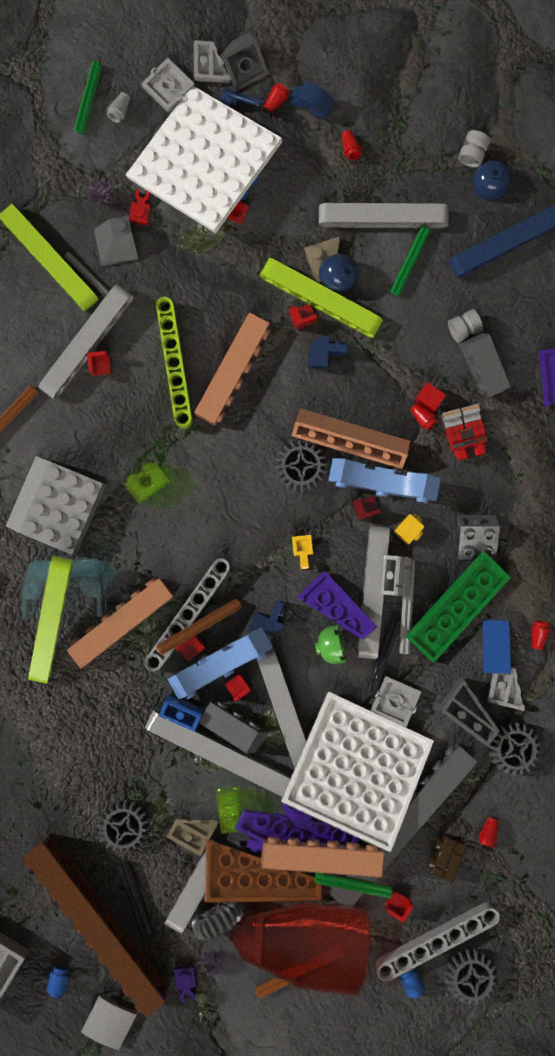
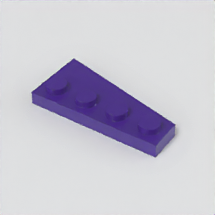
M326 571L297 597L362 640H365L377 628V625Z

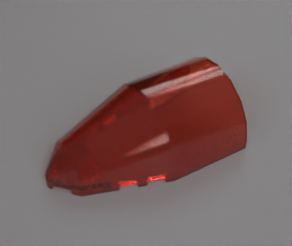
M303 902L245 917L228 936L229 941H232L242 960L275 975L280 980L283 979L291 983L292 986L298 989L358 996L364 987L370 953V924L367 910L364 908Z

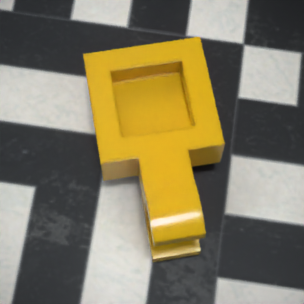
M311 535L292 537L294 556H300L301 569H308L307 555H313Z

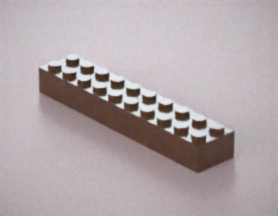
M50 833L23 857L25 865L29 870L35 872L38 882L48 889L51 899L54 902H58L64 916L70 918L74 923L75 930L85 937L87 946L91 950L94 949L98 954L100 963L108 967L111 977L121 984L124 994L128 998L131 997L137 1011L141 1014L143 1013L147 1018L166 1002L169 991L168 984Z

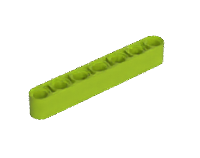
M12 203L0 213V220L84 312L99 300L94 292Z
M272 258L268 259L260 273V277L265 281L368 337L374 338L383 322V319L378 315Z
M161 297L156 303L174 420L179 428L187 429L192 425L193 417L176 312L172 300L168 297ZM164 304L170 305L168 311H162L161 307ZM168 322L174 324L170 330L164 329V325ZM175 341L177 344L174 348H167L168 342ZM174 359L180 361L177 367H171L170 362ZM175 378L183 380L179 386H174L173 381ZM180 396L186 398L185 403L182 405L176 404V399ZM187 415L189 417L188 422L184 424L179 423L180 416Z
M54 555L51 559L28 680L48 684L50 680L73 566V560Z

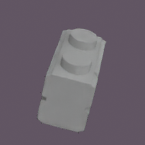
M384 555L381 594L408 596L411 558Z

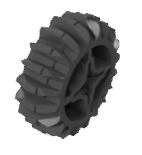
M299 440L297 447L294 442H291V449L285 445L286 453L283 451L279 452L283 459L276 458V462L281 463V465H276L275 469L282 470L277 473V477L284 476L280 482L284 483L287 480L286 488H290L291 484H293V491L297 490V486H301V492H304V486H307L309 491L312 490L310 484L312 483L317 487L316 479L323 481V477L319 474H326V471L321 469V467H327V463H321L326 458L325 455L319 457L318 455L322 450L318 449L315 452L316 444L309 448V441H306L305 446H302V441ZM303 451L311 454L316 462L306 461ZM298 453V459L295 462L285 464L291 454ZM300 457L301 461L304 462L303 465L306 464L307 466L304 467L302 471V476L301 471H299V468H296V466L299 465ZM317 468L315 475L305 481V472ZM286 470L296 471L299 481L292 479Z
M508 722L507 729L501 725V732L493 739L494 744L488 746L490 749H494L489 752V755L494 757L492 762L494 764L498 763L497 768L499 770L503 769V772L506 774L510 771L512 775H516L518 771L520 775H523V769L530 772L529 765L536 767V764L533 762L534 759L540 760L536 753H542L541 749L536 748L541 745L540 741H535L538 735L532 734V728L527 729V725L522 724L520 726L518 722H515L513 726ZM511 734H523L526 738L515 741ZM505 739L506 747L502 750L501 753V745ZM513 744L517 746V753L513 751ZM529 744V752L525 758L524 750L528 747ZM516 757L519 763H507L504 759Z
M125 799L123 805L120 800H117L116 806L111 803L109 805L110 809L105 808L103 810L105 815L99 817L103 822L98 823V827L102 828L98 835H104L101 842L108 841L106 847L114 846L113 852L120 848L121 854L124 853L125 848L128 853L132 852V847L138 850L139 844L144 845V838L149 837V833L146 831L151 829L150 825H146L150 822V818H144L147 815V811L141 813L142 805H139L138 808L134 807L135 801L128 805V799ZM118 812H127L124 818L116 817L114 819L111 817ZM132 815L137 819L139 828L132 823ZM127 819V828L121 834L122 826L120 825H122ZM109 824L117 831V837L111 833ZM125 835H137L132 840H122Z
M240 902L215 903L203 912H200L193 920L191 926L200 941H208L236 925L243 917L244 912Z
M466 949V954L464 955L459 951L458 958L452 956L454 963L448 962L447 964L450 968L445 971L448 976L445 978L446 983L449 984L448 989L453 991L454 998L459 997L460 1002L466 1000L467 1004L470 1005L472 1000H474V1003L478 1005V1000L481 999L485 1003V997L492 998L490 991L496 992L494 985L499 984L496 978L499 976L498 971L495 970L496 965L494 962H491L490 956L485 957L483 951L478 954L476 949L472 953H470L469 949ZM473 963L482 965L486 970L474 968ZM471 970L475 975L474 978H472V982L469 979L471 978L470 975H472ZM458 984L468 985L471 990L464 989Z

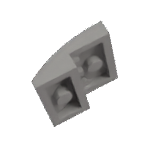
M99 995L81 1031L87 1037L105 1046L119 1050L137 1014L135 1010L118 1005L116 1000Z

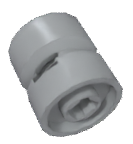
M469 131L458 156L459 161L469 167H480L485 156L484 151L488 149L490 144V137L480 131Z
M474 309L465 312L462 318L457 316L448 320L450 333L457 343L468 339L469 334L471 336L477 335L483 331L481 319Z

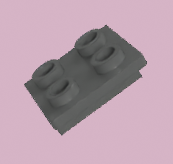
M458 515L457 523L460 530L458 559L475 560L483 551L495 560L500 531L496 515Z

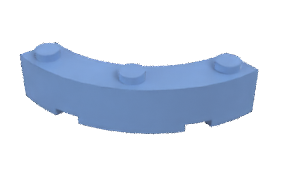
M333 458L328 481L336 483V487L347 488V486L374 491L377 496L387 497L389 494L417 499V502L426 504L428 500H437L441 480L439 477L412 472L404 474L381 467L371 468L365 466L366 464L347 459Z
M261 627L198 661L199 666L194 664L168 678V681L178 699L183 697L189 699L197 694L196 690L218 677L224 675L226 678L235 672L234 669L254 658L260 660L268 655L267 651L273 647Z

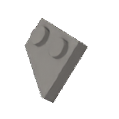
M194 40V81L230 83L231 79L223 66L224 63L221 57L217 54L214 43Z
M511 668L510 674L493 673L487 702L524 711L525 707L522 703L521 690L517 682L518 677L515 668Z

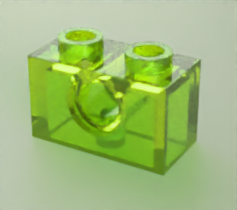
M157 462L147 463L142 467L143 471L139 474L134 473L126 479L127 482L124 485L139 504L171 482ZM147 476L150 477L151 484L143 486L142 479Z
M237 787L218 789L216 797L221 834L237 832L238 830H236L235 825L240 818Z

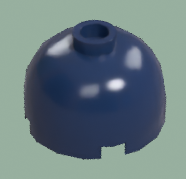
M489 160L482 163L475 171L472 179L475 193L487 201L502 198L511 184L509 168L503 162L497 160Z
M333 254L322 261L319 268L320 281H323L324 287L336 293L349 290L356 283L358 277L356 263L346 254Z

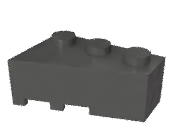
M479 333L477 335H470L468 339L458 343L478 383L477 387L481 394L492 397L510 388L490 334Z
M459 678L437 709L488 747L499 733V730L472 693L465 680Z
M220 701L217 703L210 702L199 723L245 753H258L269 732L260 728L256 723L247 721L240 713L228 710V706Z

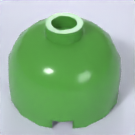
M339 624L322 630L318 637V643H315L317 654H321L322 658L331 664H341L348 661V657H344L347 647L343 631H338L341 627Z

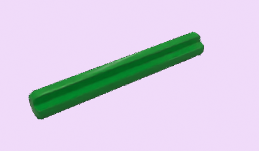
M92 61L74 126V130L78 134L85 133L102 70V63L99 61Z
M425 226L420 228L391 288V294L395 296L400 295L430 233L429 228Z
M316 872L315 874L316 884L391 898L392 887L388 885L328 873Z

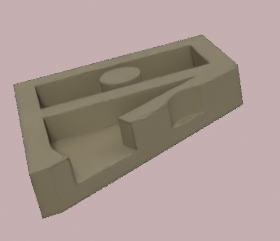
M339 237L304 248L314 281L319 284L323 283L319 278L320 265L327 257L338 254Z
M176 819L166 837L201 856L206 847V839H210L219 821Z

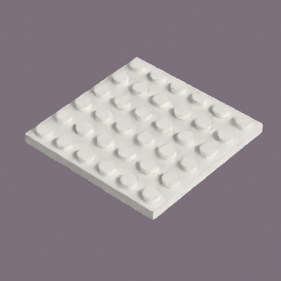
M193 86L185 94V98H182L181 102L174 108L126 176L134 183L216 233L282 143V138Z
M328 692L281 802L391 852L434 741Z

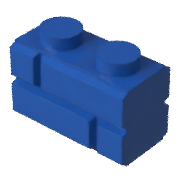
M168 694L159 717L169 719L170 722L195 732L204 708Z

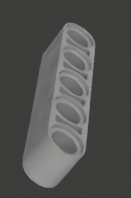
M206 850L164 923L181 934L205 894Z

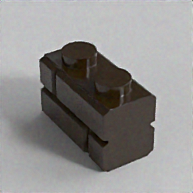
M443 834L436 841L435 849L437 850L435 855L431 856L428 861L430 873L435 877L453 883L467 845L463 841Z

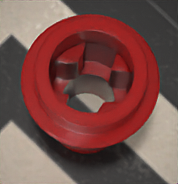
M277 83L276 86L273 85L264 108L273 113L288 99L289 90L281 83Z
M352 130L344 131L342 133L344 156L350 161L356 160L362 155V147Z
M416 403L410 409L422 429L425 428L428 431L438 422L436 415L419 403Z
M540 620L534 621L532 625V648L543 650L551 630L549 627L550 623Z
M487 818L478 836L480 844L494 848V845L497 844L499 820Z

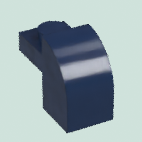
M305 82L304 86L296 85L288 101L291 106L304 107L313 117L327 118L335 103L333 98L323 88L311 82Z
M329 336L318 338L313 342L309 350L308 369L327 370L328 355L346 356L348 345H344V342L333 341L330 344Z
M276 601L270 618L255 612L248 631L253 632L262 627L266 636H272L279 632L284 624L278 622L277 619H282L285 613L284 603Z

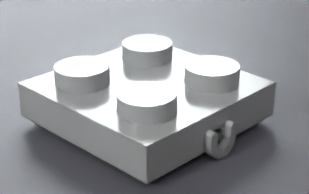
M169 58L158 68L154 67L151 70V75L141 83L142 88L168 113L181 102L182 98H185V94L193 86L195 87V84Z
M385 676L380 689L377 690L376 698L370 711L407 727L412 713L414 714L417 709L416 703L421 691Z

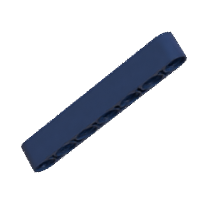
M555 205L452 257L448 262L456 277H463L554 230Z

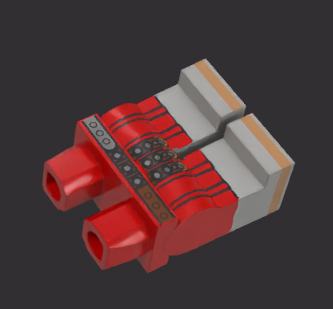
M479 404L464 407L461 410L456 409L445 412L440 416L451 453H455L458 461L469 458L467 448L473 447L475 456L486 453L485 443L488 440L482 424Z

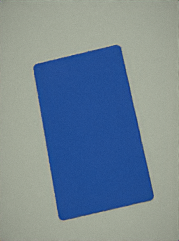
M483 620L484 673L510 674L509 621Z

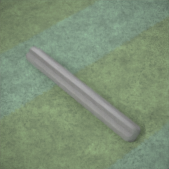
M411 559L408 596H402L399 646L401 654H410L411 642L405 636L412 628L415 560Z

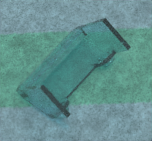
M71 559L73 560V566L69 582H81L83 595L89 598L97 597V617L105 616L106 586L104 563L99 559ZM36 560L28 565L22 586V619L34 618L33 599L38 598L42 594V583H47L51 560Z

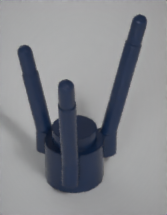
M228 88L223 91L221 96V102L230 108L236 107L239 100L256 106H260V103H265L264 100L244 95Z

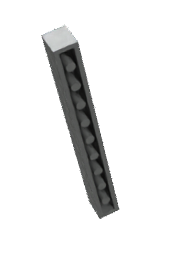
M455 744V746L451 745L446 750V756L442 761L438 760L432 767L433 771L429 776L425 775L421 779V785L413 793L391 852L382 849L384 852L382 872L477 763L458 744ZM342 875L343 877L374 882L378 878L373 876ZM331 887L330 889L331 896L348 911L364 894Z

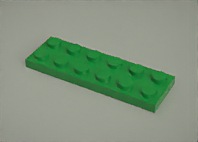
M482 551L405 637L434 663L511 577L486 552Z

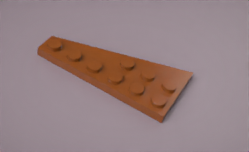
M206 839L205 902L322 900V885L315 883V877L293 870L262 868L261 858Z

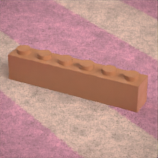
M249 312L194 412L197 417L214 426L222 422L226 414L224 413L226 406L230 407L235 398L232 396L233 393L242 386L244 373H249L253 365L251 363L253 357H257L262 349L260 346L263 339L267 340L271 332L268 322Z
M301 408L292 433L293 437L400 469L403 468L410 444L409 440Z
M155 578L151 579L145 584L147 586L146 589L142 592L137 590L130 596L132 599L128 603L124 601L115 608V613L112 615L108 613L100 619L101 624L97 627L91 626L84 632L86 635L83 638L77 637L69 643L71 647L67 649V652L80 668L85 667L175 597L161 578L157 580Z
M270 836L268 839H263L261 864L262 868L382 877L384 852L373 844H367V847L359 846L358 843L349 842L347 845H340L336 841L320 843V841L309 839L308 842H301L297 838L280 840L279 837Z

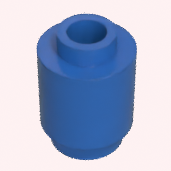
M55 965L53 970H51L46 990L50 993L51 997L61 998L62 995L66 994L70 978L68 967Z
M413 968L400 975L399 980L408 997L416 999L424 994L425 985L416 969Z

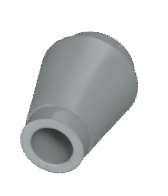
M121 92L107 108V116L112 121L119 123L121 120H124L130 101L129 95Z

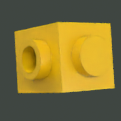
M409 514L393 533L406 544H410L413 539L417 541L424 533L422 529L425 526L421 524L423 521L416 514L413 516Z

